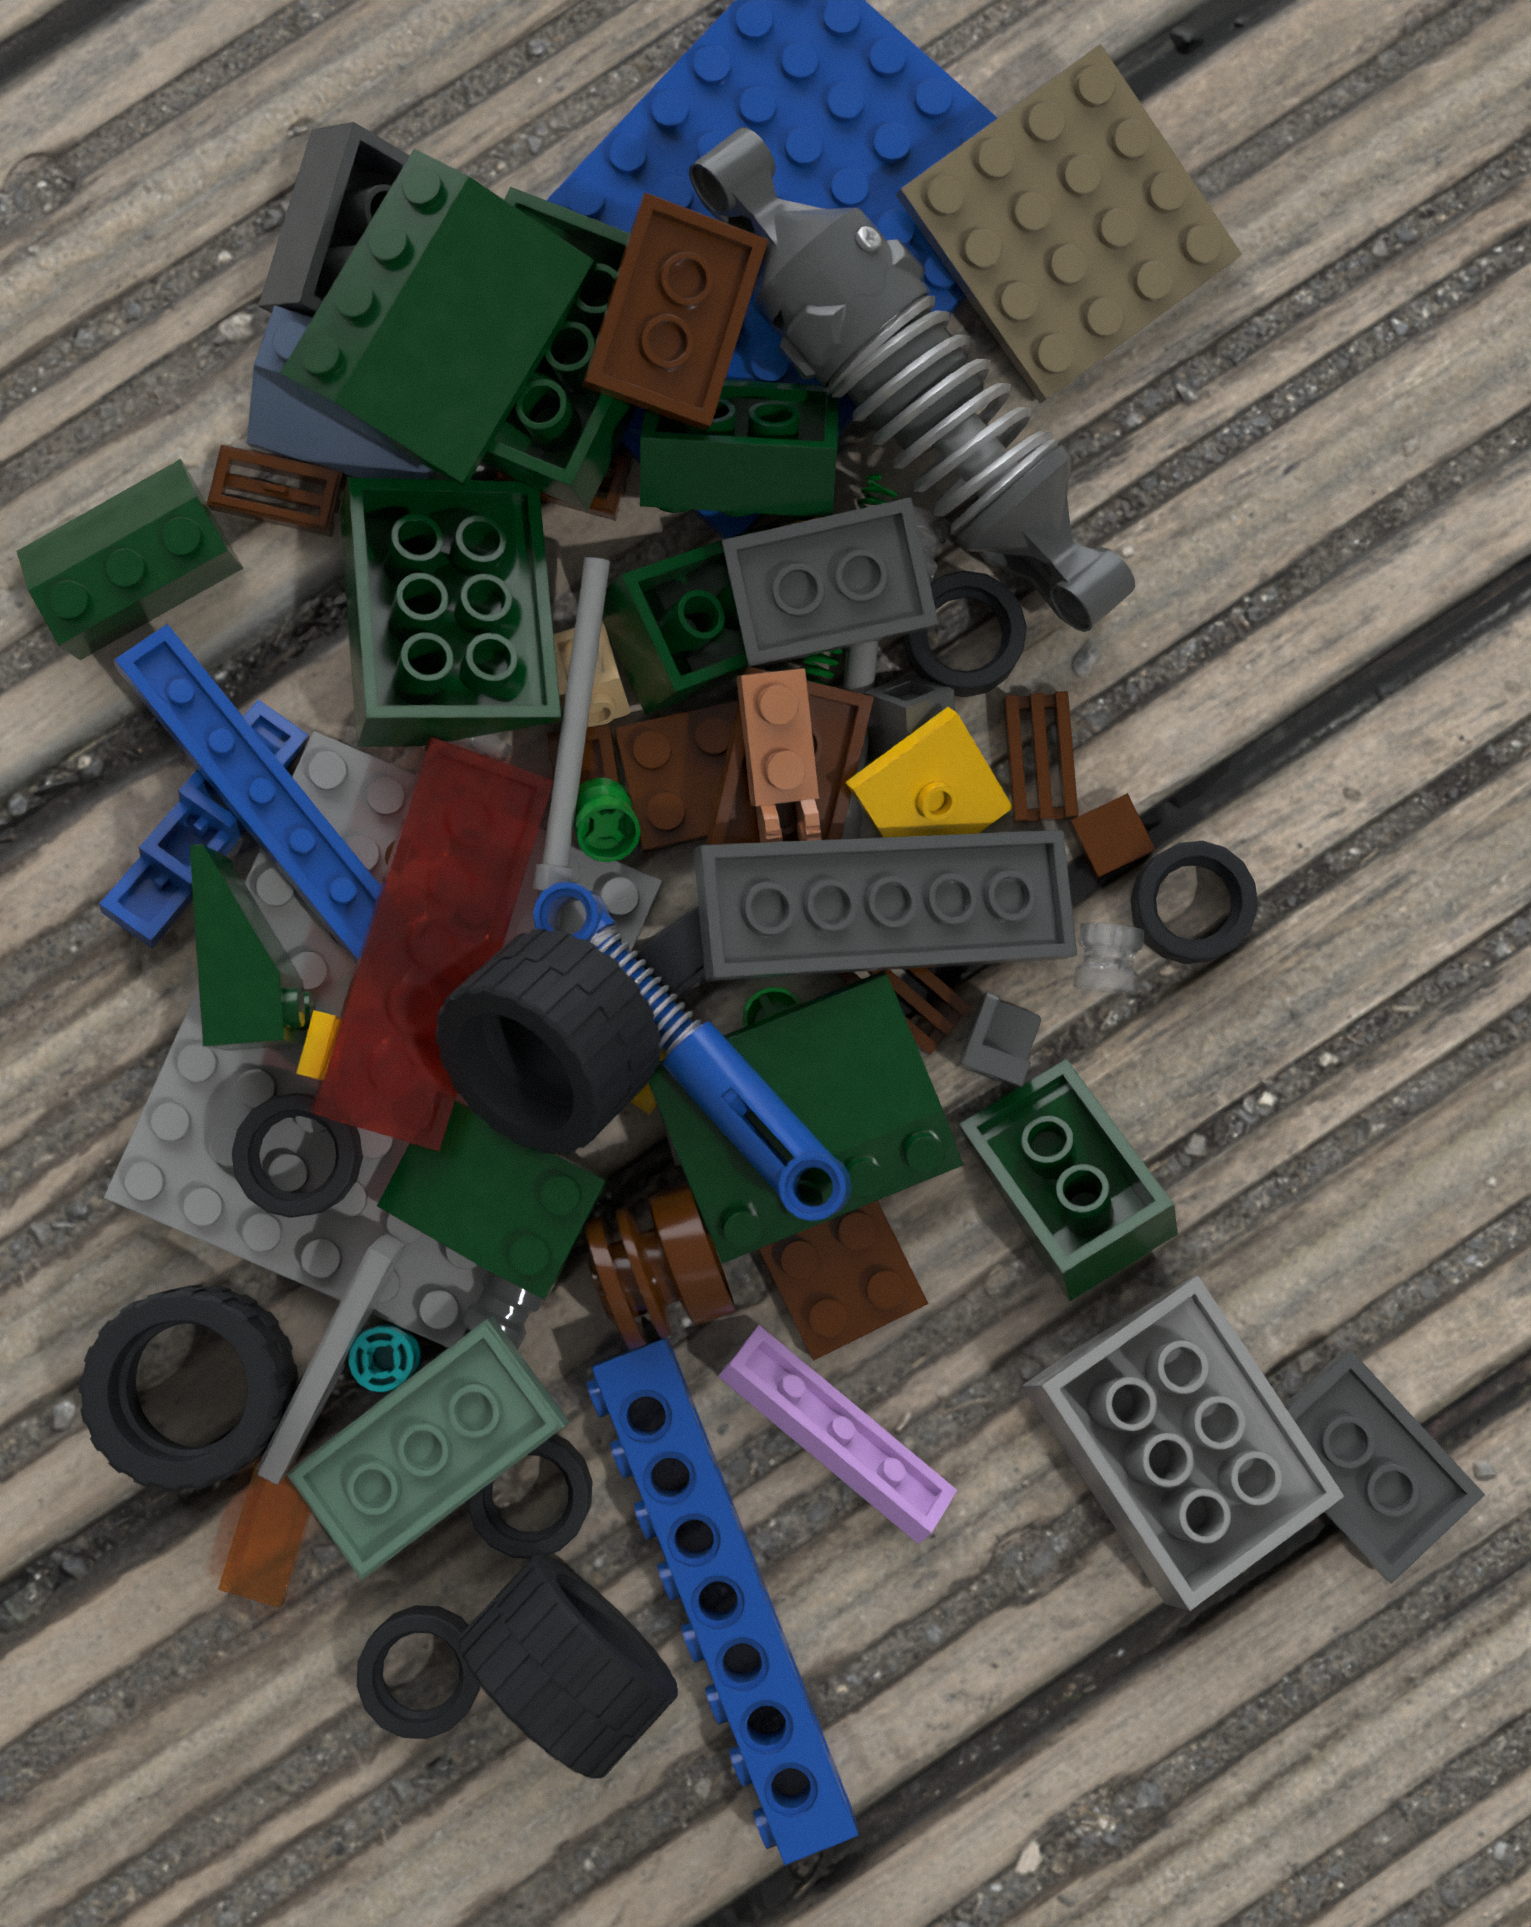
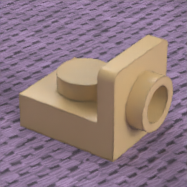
M603 621L587 727L605 725L614 719L627 716L631 712ZM575 628L553 634L559 699L563 710Z

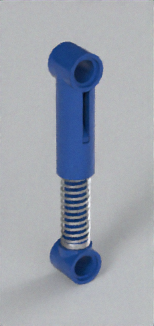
M571 882L555 883L543 890L536 900L533 911L535 928L547 929L553 932L555 930L561 931L558 925V916L561 909L569 902H582L586 910L585 924L572 936L580 940L585 939L597 946V949L604 954L610 955L620 964L623 971L637 983L641 994L648 1001L654 1013L653 1019L655 1025L658 1026L661 1039L659 1050L660 1052L666 1051L665 1059L661 1064L662 1067L780 1196L786 1209L796 1217L809 1221L826 1219L841 1211L849 1200L852 1188L850 1174L844 1164L824 1147L711 1021L700 1024V1020L693 1022L690 1019L693 1011L685 1013L682 1010L685 1007V1003L676 1004L677 994L670 996L667 994L669 985L661 987L659 985L661 977L653 978L651 976L653 968L646 970L643 967L645 960H636L638 951L631 953L628 951L630 942L621 943L622 934H618V930L615 929L616 923L609 915V910L602 898L580 884ZM750 1111H753L795 1157L788 1163L746 1116ZM811 1167L822 1168L832 1179L833 1190L831 1197L820 1206L809 1204L799 1193L798 1184L800 1177L804 1171Z

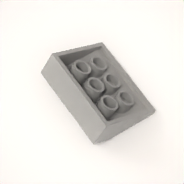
M1193 1276L1073 1349L1022 1385L1165 1605L1191 1611L1344 1497L1199 1276Z

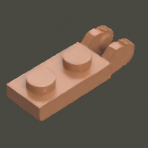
M805 668L737 676L750 802L752 806H756L760 843L783 842L775 804L795 802L799 841L821 840L819 812L815 799H819Z

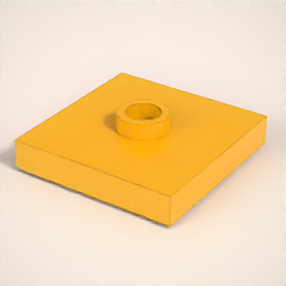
M949 706L845 782L880 838L979 834L1013 808L960 716Z

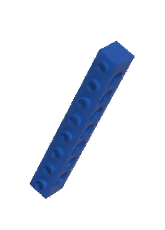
M659 1336L647 1341L648 1344L633 1350L627 1349L595 1362L592 1366L595 1378L587 1381L586 1384L598 1416L602 1418L610 1414L619 1439L610 1442V1447L622 1478L634 1476L643 1500L635 1502L634 1509L643 1534L647 1540L654 1537L658 1538L666 1561L657 1564L667 1596L670 1601L681 1598L690 1620L689 1623L681 1625L688 1651L694 1663L705 1659L714 1684L706 1686L705 1691L713 1715L718 1725L729 1721L738 1745L729 1748V1753L737 1777L742 1787L753 1783L762 1807L753 1810V1815L766 1849L777 1846L784 1865H787L859 1836L857 1820L669 1337L660 1338ZM644 1396L657 1399L665 1409L666 1419L664 1423L652 1430H645L636 1426L629 1412L630 1404L634 1400ZM665 1458H676L686 1465L690 1479L680 1489H664L654 1479L653 1467L655 1464ZM696 1519L705 1522L713 1532L714 1538L710 1545L698 1551L689 1550L682 1546L677 1538L676 1530L685 1521ZM715 1581L729 1584L737 1594L735 1604L725 1611H713L706 1607L701 1600L700 1592L707 1584ZM736 1644H749L757 1649L761 1656V1661L751 1671L737 1672L727 1665L724 1659L726 1651ZM772 1706L784 1715L785 1721L777 1731L761 1733L750 1725L748 1721L750 1714L758 1707ZM787 1768L798 1769L809 1779L805 1789L794 1795L781 1793L772 1783L777 1773Z

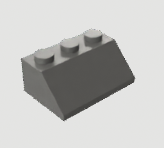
M355 122L312 129L258 307L272 313L273 307L278 306L314 317L410 155Z

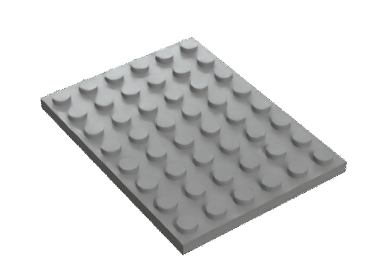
M313 731L292 776L293 779L397 906L406 901H417L426 906L431 916L430 927L424 935L413 939L412 931L408 926V928L360 964L356 965L341 945L332 939L328 929L263 849L260 848L245 881L246 886L301 976L304 991L313 992L316 1011L347 1019L346 1023H349L334 1079H331L329 1082L296 1074L304 1045L237 1051L203 1047L198 986L104 1198L340 1301L345 1295L367 1249L381 1236L384 1237L388 1234L407 1245L372 1315L450 1348L463 1338L468 1331V1328L461 1323V1320L469 1305L480 1300L484 1292L482 1280L487 1270L377 1207V1204L436 1091H440L468 1106V1103L461 1094H458L450 1081L451 1078L447 1070H444L439 1056L441 1052L436 1043L435 1029L438 1027L437 1014L439 1008L444 1005V1000L509 941L522 932L529 933L533 930V911L538 897V890L532 889L535 865L542 864L547 831ZM462 830L475 831L484 839L485 857L474 867L464 868L456 865L448 853L450 840L456 838ZM397 839H412L421 847L423 860L408 862L401 869L400 875H397L386 865V849ZM571 842L568 868L574 869L572 883L580 884L602 898L609 910V915L616 923L615 929L618 930V934H622L621 943L630 942L628 951L630 953L633 952L663 884L662 881L617 861H595L585 855L578 844ZM581 901L569 902L562 908L559 927L561 931L574 934L585 924L586 910ZM458 904L461 916L470 923L482 924L489 921L492 917L493 919L484 929L477 931L468 930L457 920L456 906ZM305 1093L329 1099L348 1113L360 1133L363 1159L358 1179L342 1201L322 1213L288 1218L268 1213L246 1197L235 1178L231 1152L237 1129L252 1109L274 1096ZM302 1116L285 1118L272 1126L263 1138L259 1153L261 1169L269 1182L281 1191L294 1194L311 1192L323 1185L333 1172L336 1160L334 1140L328 1130L314 1119Z

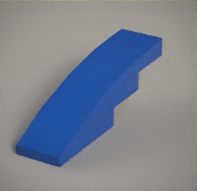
M257 699L243 717L288 771L309 741V734ZM198 769L178 790L179 801L139 846L140 857L99 903L102 914L152 949L193 900L190 845L204 844L227 856L246 831V828Z

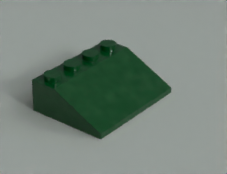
M414 149L280 374L308 404L466 487L596 269L597 264L592 258L470 176Z
M510 186L504 199L505 201L592 258L597 267L486 452L482 462L533 489L588 511L637 409L635 405L582 386L630 233Z
M348 477L340 510L357 747L426 746L559 722L561 719L540 492L520 481L470 480L468 485L464 487L452 480Z
M885 970L723 1035L824 1147L844 1164L850 1174L852 1188L849 1200L841 1211L829 1218L809 1221L798 1218L789 1212L780 1196L662 1067L661 1064L664 1060L660 1061L659 1065L654 1069L655 1075L649 1082L722 1264L964 1165L939 1098ZM753 1111L746 1115L788 1163L795 1158ZM811 1167L804 1171L798 1184L799 1193L802 1198L809 1204L816 1206L826 1203L831 1197L833 1190L832 1179L829 1174L818 1167Z

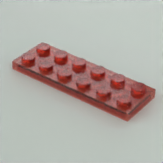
M433 737L427 740L309 1113L430 1150H440L457 1091L450 1081L451 1078L447 1070H444L439 1056L441 1052L436 1043L435 1029L438 1027L437 1014L439 1008L444 1005V1000L502 949L554 780Z

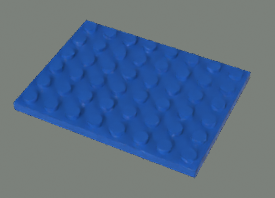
M735 0L546 201L628 233L631 231L635 214L644 192L716 219L702 205L690 181L689 167L738 128L746 127L754 131L764 141L774 158L776 171L772 179L778 198L823 209H861L887 240H901L926 269L923 282L931 290L929 296H935V306L931 312L935 310L950 312V317L967 297L899 201L896 194L902 187L998 117L865 0ZM752 292L725 380L821 385L816 378L804 380L780 353L781 338L755 309V294ZM847 394L839 398L838 436L852 422L853 411L857 408ZM637 406L619 445L640 464V440L645 409ZM692 510L723 539L751 530L765 515L752 513L747 516L735 517L726 515L721 511Z

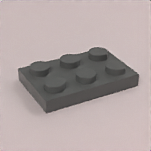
M912 497L722 540L749 667L758 668L939 627Z
M1344 1348L1284 1405L1344 1495L1342 1499L1323 1513L1379 1574L1391 1584L1485 1496L1482 1490L1350 1349Z

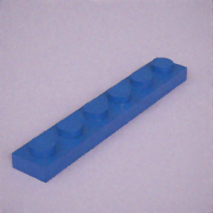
M168 624L114 659L117 671L356 965L360 964L408 928L409 920Z

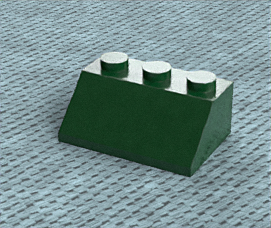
M725 380L712 424L706 431L645 409L640 440V507H657L669 513H681L689 509L721 511L726 515L735 517L747 516L752 513L779 514L794 520H810L815 517L833 515L839 398L832 397V393H828V387L824 388L822 385Z
M181 459L16 551L28 592L60 647L77 659L82 660L243 569L233 548L210 508L206 505L205 499Z

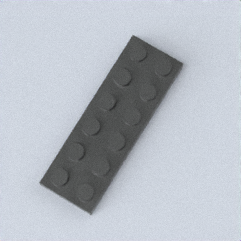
M1063 830L701 845L693 850L706 981L1057 960L1077 956Z

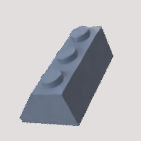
M274 306L254 363L247 444L298 462L342 471L346 477L434 479L436 471L304 401L280 372L313 317Z

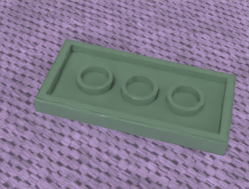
M492 1316L293 1467L286 1475L356 1574L363 1580L570 1422Z

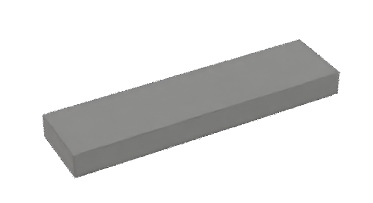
M386 1234L384 1237L381 1236L367 1249L257 1467V1470H259L257 1475L278 1485L286 1473L295 1465L349 1359L350 1349L354 1341L361 1335L407 1245L404 1242Z

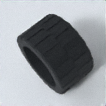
M533 929L529 933L522 932L514 937L444 1000V1005L439 1008L436 1018L438 1027L435 1029L436 1043L441 1052L439 1056L444 1070H447L451 1078L450 1081L457 1093L461 1094L468 1103V1107L487 1122L489 1127L498 1134L513 1140V1143L522 1147H530L541 1153L553 1154L554 1152H559L560 1154H568L588 1145L650 1082L655 1075L654 1069L659 1065L661 1057L659 1050L661 1039L658 1026L655 1025L653 1019L654 1013L633 978L623 971L617 961L610 955L601 952L594 944L559 930L553 932L547 929Z
M202 1284L184 1286L148 1295L147 1299L132 1302L121 1309L118 1316L106 1322L98 1332L99 1336L94 1345L89 1347L83 1361L85 1362L83 1376L79 1380L78 1393H81L82 1399L80 1412L83 1424L86 1423L91 1438L89 1439L97 1452L101 1451L108 1459V1464L119 1474L123 1472L133 1478V1482L145 1487L155 1486L163 1488V1491L179 1492L187 1488L198 1490L209 1487L221 1479L225 1480L260 1458L265 1453L295 1394V1382L298 1379L297 1364H294L291 1352L293 1347L288 1335L285 1336L278 1325L279 1321L270 1311L266 1312L257 1304L258 1301L246 1294L240 1295L231 1291V1288L218 1285L202 1287ZM197 1324L207 1326L216 1331L235 1349L245 1370L247 1402L241 1420L223 1439L206 1446L188 1447L166 1438L148 1421L139 1403L136 1376L141 1355L152 1338L175 1325Z
M532 1556L459 1636L461 1656L465 1660L469 1671L489 1698L495 1702L510 1721L548 1755L564 1764L568 1769L575 1773H580L587 1778H604L678 1696L677 1682L672 1676L670 1669L638 1629L594 1587L589 1585L575 1572L569 1570L555 1559H550L548 1556Z

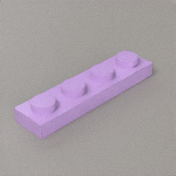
M760 1325L747 1337L718 1376L917 1544H920L932 1533L957 1492L956 1488Z

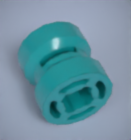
M390 1322L368 1329L356 1338L350 1349L349 1366L351 1374L359 1385L370 1391L386 1392L396 1389L416 1374L421 1366L423 1351L420 1340L414 1332Z

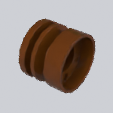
M689 1184L649 1198L653 1228L642 1232L633 1215L625 1207L616 1210L622 1240L614 1242L610 1230L601 1216L585 1223L589 1242L588 1263L596 1290L609 1320L619 1329L630 1350L648 1344L641 1317L643 1314L649 1313L660 1338L672 1335V1323L668 1307L670 1304L680 1301L687 1316L695 1326L736 1312L720 1258Z

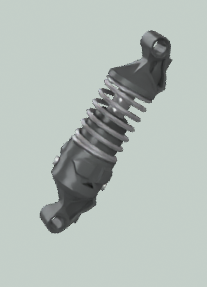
M746 127L738 128L689 167V177L702 205L716 220L769 239L752 292L755 294V309L781 338L780 353L804 380L816 378L824 388L828 387V393H832V397L841 398L847 394L857 406L853 411L852 421H863L867 417L878 430L873 435V445H883L893 437L903 449L894 458L893 468L903 469L919 455L926 454L936 447L941 455L914 482V492H924L955 469L961 478L936 503L934 515L944 516L974 493L979 497L951 525V535H958L955 538L956 542L965 552L977 551L987 564L1009 574L1029 580L1058 618L1076 630L1082 632L1090 631L1133 592L1135 579L1125 561L1110 549L1104 547L1091 549L1073 542L1067 500L1073 456L1063 444L1058 447V439H1051L1052 432L1038 431L1007 451L1006 448L1014 441L1030 420L1031 408L1017 407L989 426H986L1007 401L1011 391V384L996 383L984 390L983 381L989 373L991 360L975 359L967 363L970 336H952L946 328L949 323L950 312L938 310L931 312L935 306V296H929L931 290L923 282L926 269L901 240H887L859 208L823 209L778 198L772 179L775 175L776 167L769 148L754 131ZM988 404L978 416L975 414L976 411ZM1005 431L998 439L996 438L997 435Z

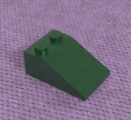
M778 521L729 538L778 528L780 525ZM722 540L623 573L607 587L602 621L645 715L698 696L737 678L739 675L745 674V669L749 667Z
M204 844L190 845L203 1047L237 1051L304 1045L313 1010L316 1011L313 992L304 991L301 976L231 859Z
M1067 1058L959 1124L962 1133L1034 1251L1069 1301H1072L1178 1235L1174 1203Z
M436 1091L377 1207L482 1268L545 1300L551 1294L585 1228L586 1221L589 1220L609 1179L558 1152L553 1154L537 1152L536 1149L525 1148L513 1143V1140L498 1134L490 1128L489 1124L480 1116H477L467 1105L440 1091Z

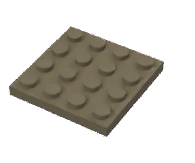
M1101 43L902 187L896 194L1040 404L1242 255Z

